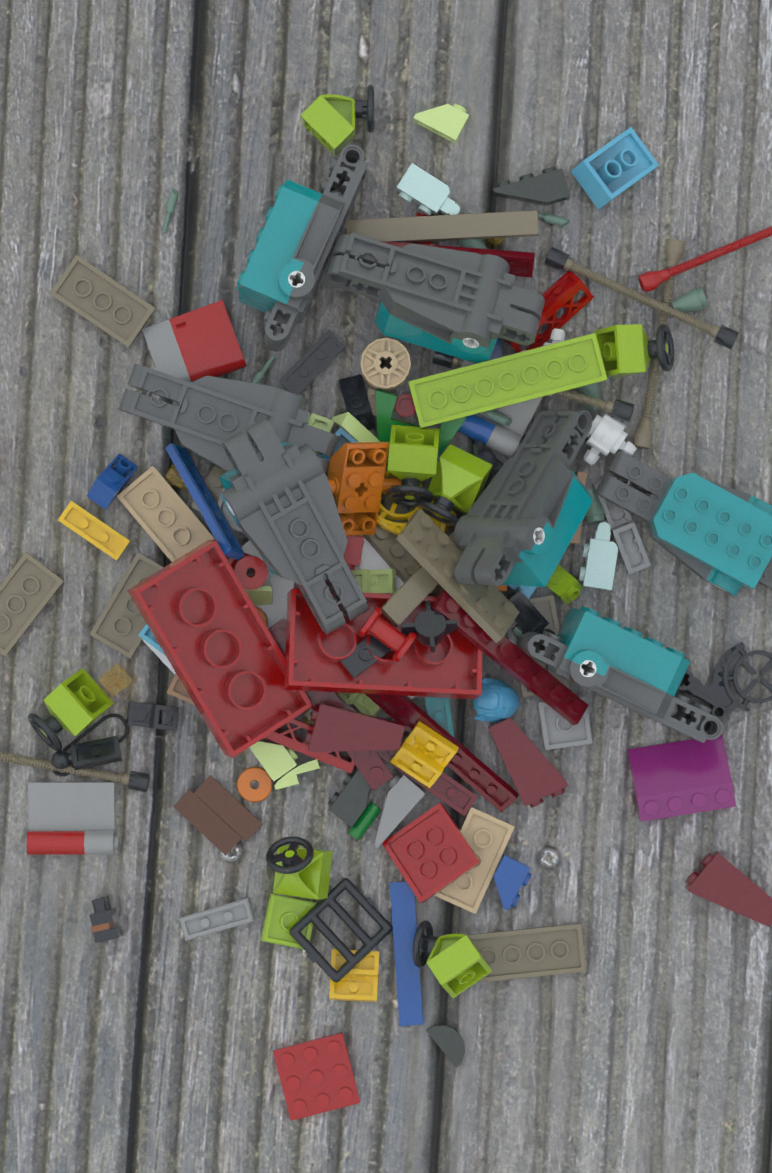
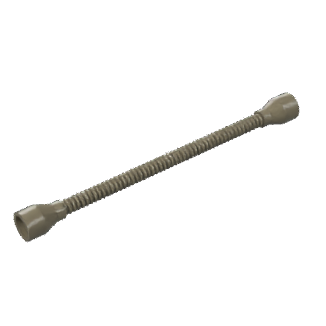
M677 239L666 240L665 255L667 269L678 265L684 254L685 241ZM674 275L664 282L661 300L662 303L669 306L675 279ZM661 311L659 312V321L657 322L658 327L662 324L666 325L668 321V315L664 314V312L661 313ZM658 359L651 360L643 414L633 437L632 444L638 448L651 449L652 421L650 418L660 367Z

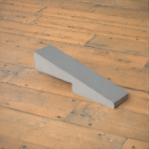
M602 480L592 483L595 490H597ZM598 495L606 513L605 518L607 523L610 524L611 533L628 574L651 566L631 514Z

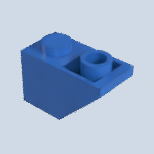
M119 453L96 478L87 497L106 510L117 498L116 496L124 489L137 471L138 466Z
M503 854L493 877L502 906L508 911L510 906L515 908L521 896L517 893L521 885H527L532 874L529 873V866Z

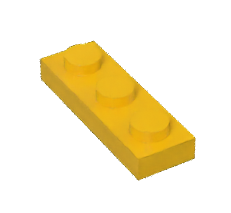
M70 501L58 519L59 522L116 561H118L131 542L73 501Z

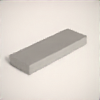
M248 897L179 917L185 941L255 921Z

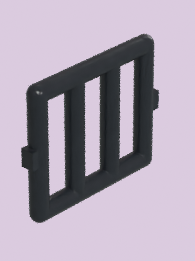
M343 878L328 892L327 899H321L290 928L289 934L308 953L306 957L312 963L316 962L333 982H339L392 932L393 927L374 907L375 902L370 897L366 898L348 878ZM345 889L381 927L373 937H370L337 902L336 898ZM327 906L335 912L364 944L355 954L349 950L318 916ZM312 923L346 959V962L337 971L301 933L308 924Z

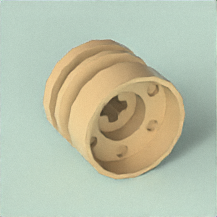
M390 338L376 339L370 343L363 351L360 362L362 376L367 384L376 390L377 388L385 391L396 390L405 383L411 368L410 355L405 346L397 340ZM381 359H384V360L386 361V360L390 359V360H391V362H390L391 368H390V369H388L387 367H384L383 369L380 368V367H381V361H380V360H381Z

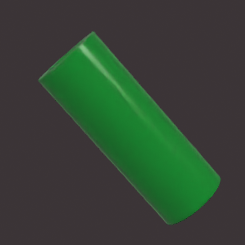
M370 801L348 833L357 840H360L382 809Z

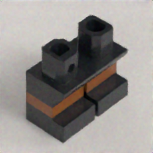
M109 896L92 900L94 913L89 916L95 943L123 936L122 927H114L112 915L117 912V907H111Z

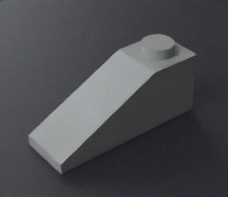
M404 774L401 777L396 775L387 785L391 789L387 793L374 842L377 848L425 795V792Z

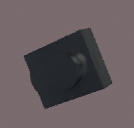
M359 374L340 379L339 384L347 412L356 418L367 430L375 428L362 375Z

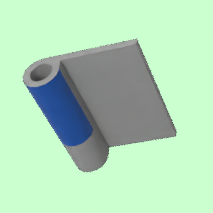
M464 360L461 368L476 363ZM542 397L494 409V411L512 420L509 426L499 424L487 418L488 415L479 413L467 416L457 432L475 441L480 440L483 445L511 458L520 447V440Z

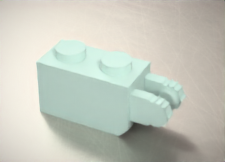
M412 163L397 186L398 196L408 203L414 201L420 205L418 209L428 216L431 214L437 216L439 212L443 215L460 214L459 205L448 198L450 195L448 185Z
M602 522L597 525L594 539H589V543H584L582 557L586 558L585 567H580L579 581H583V587L611 591L618 546L615 542L610 541V524Z

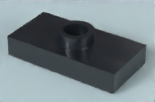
M370 635L369 646L366 645V638L356 646L354 652L349 657L340 660V662L354 679L377 662L373 654L378 658H382L392 649Z

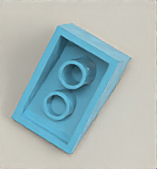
M630 127L583 160L570 172L599 210L658 167L659 164L632 127Z

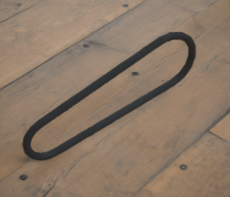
M108 714L62 750L67 751L71 745L76 744L110 717L119 718L125 725V733L119 739L120 743L127 737L129 726L126 725V719L121 715ZM54 770L52 771L55 775L60 776V777L67 776V775L70 774V773H59V772L54 771Z

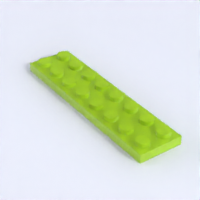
M596 333L408 382L421 429L608 379Z

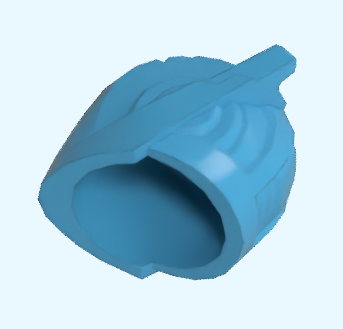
M482 678V695L477 699H473V707L477 711L474 719L498 722L510 718L520 706V698L517 692L504 681Z

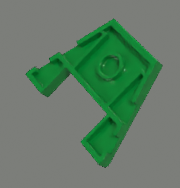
M377 388L375 397L377 433L380 442L390 443L392 425L420 427L419 425L392 418L398 394ZM466 417L441 424L437 459L461 427ZM389 451L386 466H388Z

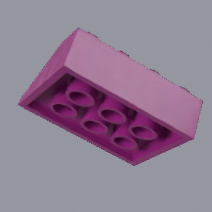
M722 734L714 740L706 739L705 743L689 739L627 749L639 821L736 807Z

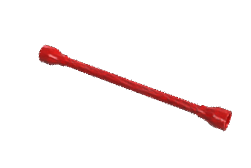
M772 226L758 231V233L750 234L744 237V239L741 238V240L738 239V241L736 240L716 248V250L714 249L702 254V256L699 255V257L688 260V262L685 261V263H680L668 269L648 271L638 275L639 284L644 293L652 291L664 281L673 277V275L676 276V274H681L687 271V269H693L701 264L715 260V258L717 259L729 254V252L737 251L743 248V246L746 247L771 237Z

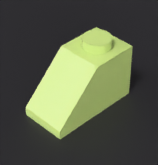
M445 104L415 114L413 122L456 144L469 119V114L466 113L467 110L458 104L453 106Z
M258 741L249 747L273 782L298 765L295 760L299 757L295 751L281 744Z

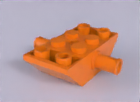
M388 442L345 443L330 457L327 478L346 536L375 534L382 492H386L393 486L401 485V480L398 477L384 478L390 445Z

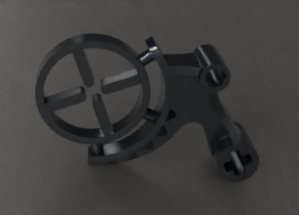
M741 642L726 651L719 659L709 686L701 684L689 670H686L684 674L686 685H679L677 691L686 692L707 704L711 709L710 714L716 716L714 711L718 709L720 714L716 717L719 719L724 718L726 712L735 707L749 713L750 708L747 707L749 702L765 703L772 700V695L765 699H754L747 696V693L755 686L758 680L753 679L742 691L737 681L738 668L741 665L751 675H756L757 671L744 659L751 655H763L770 658L768 663L759 672L760 675H764L772 667V654L761 650L746 653L744 650L745 645ZM739 651L741 657L735 663L732 675H727L730 661ZM760 679V683L772 693V685L766 679ZM728 681H732L734 689L744 699L742 703L730 691Z

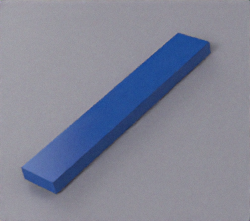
M170 443L165 449L224 555L236 560L241 559L245 555L187 449Z
M406 881L390 882L399 1026L423 1025L420 968L415 966L412 956L413 940L417 930L415 896Z

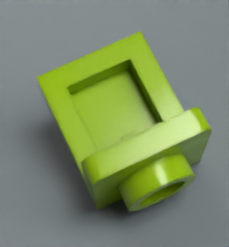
M559 564L546 585L567 605L575 600L583 589V586Z

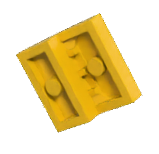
M418 721L390 762L428 788H431L442 774L445 766L457 753L459 747Z
M332 949L331 965L337 971L346 962V959L336 949ZM350 950V951H351L353 954H355L358 950ZM371 951L339 982H333L330 978L329 1000L377 1002L379 951Z

